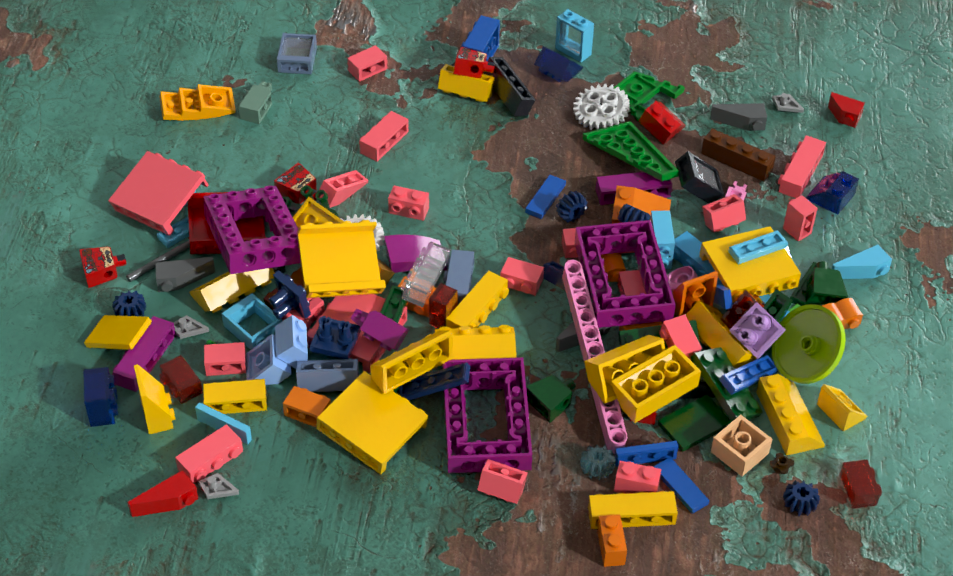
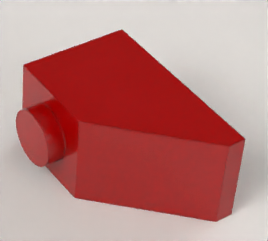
M831 92L828 108L839 123L856 128L862 116L865 103Z

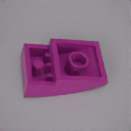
M419 235L384 236L385 250L390 269L393 272L409 271L410 276L447 270L439 240Z

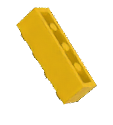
M488 271L446 318V327L451 329L461 326L477 328L481 323H484L489 313L495 311L498 303L507 297L509 292L508 280Z
M674 491L589 495L588 512L591 529L598 528L599 516L617 514L621 515L623 527L676 525L678 512Z

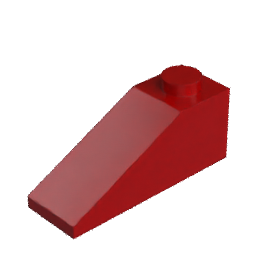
M182 470L127 503L130 515L136 517L180 510L193 504L198 499V493L195 484Z

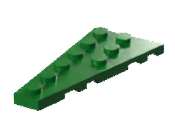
M631 121L583 133L584 141L661 181L678 177V169Z

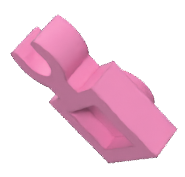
M735 181L733 186L729 187L725 197L736 194L744 201L747 185L744 184L743 187L737 186V181Z

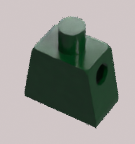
M825 261L818 262L816 268L812 270L807 278L806 302L825 305L847 298L848 293L840 271L829 269L828 263Z
M551 375L526 386L527 401L551 423L570 406L572 390L576 388V385L571 378L562 382L557 376Z

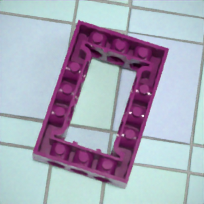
M265 186L264 188L257 189L249 188L243 191H229L223 194L203 196L204 216L230 274L301 263L297 237L298 227L276 186ZM265 215V221L269 223L270 231H273L274 236L244 242L235 221Z
M651 220L576 227L575 247L579 262L582 265L598 328L662 322L674 318L675 301ZM634 251L646 294L621 295V297L611 298L612 289L608 285V274L605 273L604 259H601L600 254Z
M523 357L458 359L445 362L443 369L465 362L470 365L469 383L444 390L448 473L482 472L488 459L522 471L532 470V445ZM504 389L508 441L499 439L490 442H481V440L468 442L465 390Z

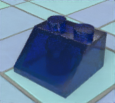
M544 46L534 65L539 67L538 71L546 75L548 72L553 74L551 78L559 82L561 80L568 82L583 69V66Z
M844 171L824 176L807 195L806 199L838 215L855 195L859 178Z

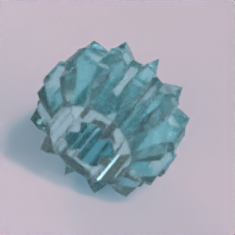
M596 444L595 448L588 446L587 451H583L580 466L583 468V474H589L590 479L596 476L599 480L601 476L607 478L609 473H613L616 459L613 456L612 450H607L606 446L600 448Z

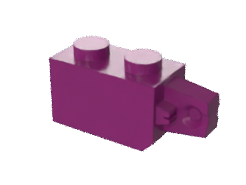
M356 308L351 316V319L361 327L360 330L365 332L363 336L371 341H374V339L381 342L380 346L388 351H391V349L398 350L409 329L377 311L367 313Z

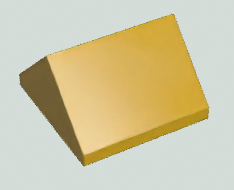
M823 384L817 405L843 432L868 417L841 389Z

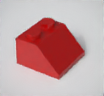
M655 101L645 109L638 121L663 145L686 126L659 101Z

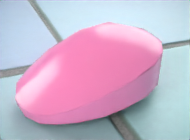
M690 266L678 268L667 274L671 291H674L681 283L698 277Z

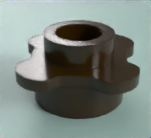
M777 453L776 458L771 460L769 464L777 474H787L789 468L794 466V460L788 459L783 453Z

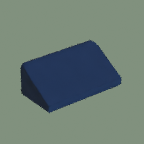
M554 261L545 263L543 265V279L565 290L562 279L564 266Z

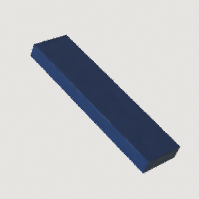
M465 362L419 376L399 386L398 395L412 400L469 383L470 365Z

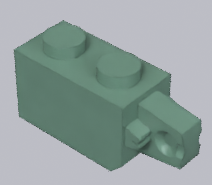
M262 81L259 85L253 84L251 89L246 92L245 98L238 105L241 120L257 124L261 123L272 105V83Z

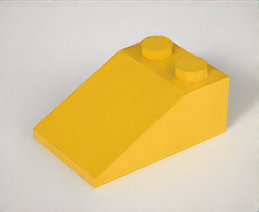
M138 364L134 365L149 434L173 429L172 421L176 420L174 409H169L168 406L172 404L170 394L165 393L164 386Z

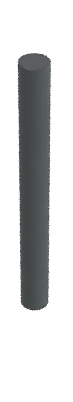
M185 241L126 275L128 281L131 282L156 268V262H166L190 248V241Z

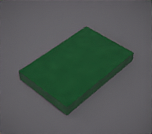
M705 395L659 419L658 425L672 441H677L678 448L684 452L719 433L732 421L708 395Z

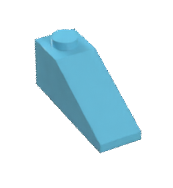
M876 245L834 263L832 269L840 271L842 279L876 278L889 272L892 258L879 245Z

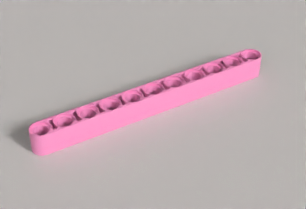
M568 260L564 265L562 279L582 356L585 361L603 354L605 351L582 265L576 260ZM590 384L606 447L610 453L615 454L616 448L625 447L627 441V432L618 399L603 403Z

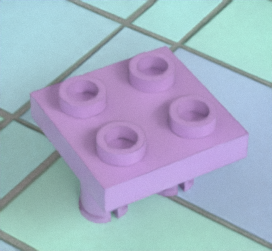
M756 302L729 331L759 359L786 329Z

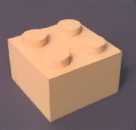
M740 415L713 437L711 453L743 477L769 454L772 438Z

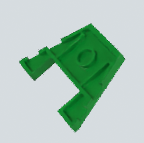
M634 71L617 84L614 89L619 87L620 91L624 90L625 95H628L630 113L639 121L646 109L642 105L661 91L669 97L676 99L684 92L685 87L683 85H678V87L670 85L671 82L665 80L663 82L654 80L655 77Z

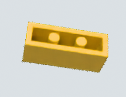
M445 64L441 69L438 89L443 90V92L456 93L464 98H474L478 102H487L491 97L495 77L485 74L481 78L453 74L454 66Z
M265 379L204 384V404L223 414L267 411Z

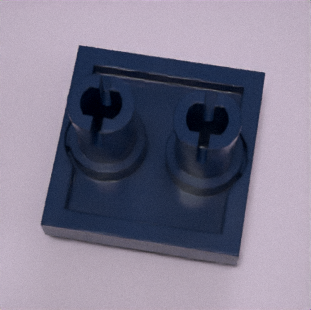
M278 270L273 274L278 292L269 298L270 304L275 308L272 310L274 316L281 320L291 310H295L304 319L308 318L311 312L309 308L310 303L306 298V290L301 285L297 286L289 275H284Z
M326 316L320 317L318 321L319 327L311 342L310 351L341 359H349L361 332V327L344 320L339 321L330 317L326 318Z

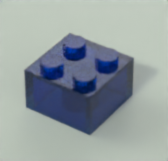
M108 367L83 370L84 403L90 427L115 424V416L119 415L118 404L116 403L118 392L117 387H115L114 374L110 375Z

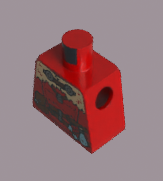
M461 47L456 57L453 74L481 78L484 71L494 73L495 63L486 61V53Z
M297 163L274 180V186L277 187L281 196L289 197L294 203L301 204L306 200L301 194V188L305 185L313 189L314 200H317L315 198L317 193L316 178L300 163Z
M110 247L79 250L88 288L116 279L118 277L116 267L127 265L125 255L113 256Z

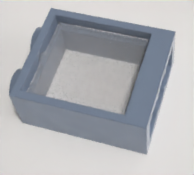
M283 33L277 56L278 72L312 74L317 51L316 35Z

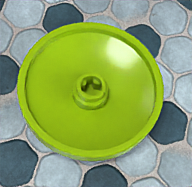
M810 304L792 310L782 319L779 324L786 331L772 344V358L778 371L787 379L801 384L815 383L827 377L839 364L845 349V330L838 316L823 306Z

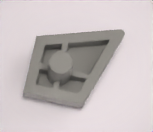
M782 93L772 97L778 111L804 112V108L790 94Z
M187 315L173 322L175 333L180 339L209 332L207 326Z
M218 473L198 481L207 499L239 494V490Z

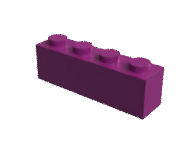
M646 172L601 176L596 179V193L600 205L614 204L617 185L634 187L669 198L671 197L673 184L671 179L661 181Z
M152 316L150 319L152 321L137 344L132 350H126L122 360L113 368L112 374L115 385L134 392L138 391L134 365L138 364L150 374L176 336L173 322Z

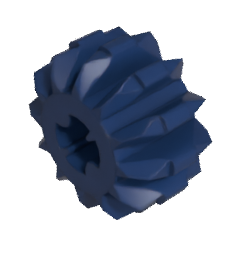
M569 191L567 195L564 194V197L559 199L560 202L556 205V212L564 221L575 222L577 218L580 219V216L585 214L584 211L588 208V202L579 192Z
M624 204L618 213V220L622 223L646 221L651 218L650 214L628 204Z
M128 290L127 293L121 292L120 296H115L112 307L115 316H144L146 302L142 294H139L137 291L131 293Z
M795 480L793 484H788L783 494L785 507L790 508V513L796 511L798 516L802 513L808 516L810 512H814L819 504L820 496L818 495V489L813 488L812 483L805 484L804 480L799 483Z

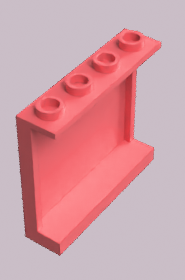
M147 151L108 201L115 211L170 236L174 231L170 223L200 184L205 187L209 185L202 172H195L184 164L181 166L172 159L163 158L159 153L154 154Z
M375 294L336 296L332 302L328 303L325 312L318 316L313 328L307 331L308 348L310 349L311 342L319 327L318 321L320 317L326 316V318L330 317L331 319L344 320L345 322L348 321L356 324L351 319L356 308L367 313L371 311L380 312L386 299ZM407 307L404 308L398 322L402 326L407 321ZM361 330L349 358L358 359L362 363L363 371L370 373V365L380 360L386 349L380 346L381 342L374 339V341H371L363 336L365 332Z

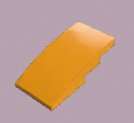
M198 84L197 89L179 88L178 93L161 91L159 96L163 120H201L221 117L236 112L232 88Z

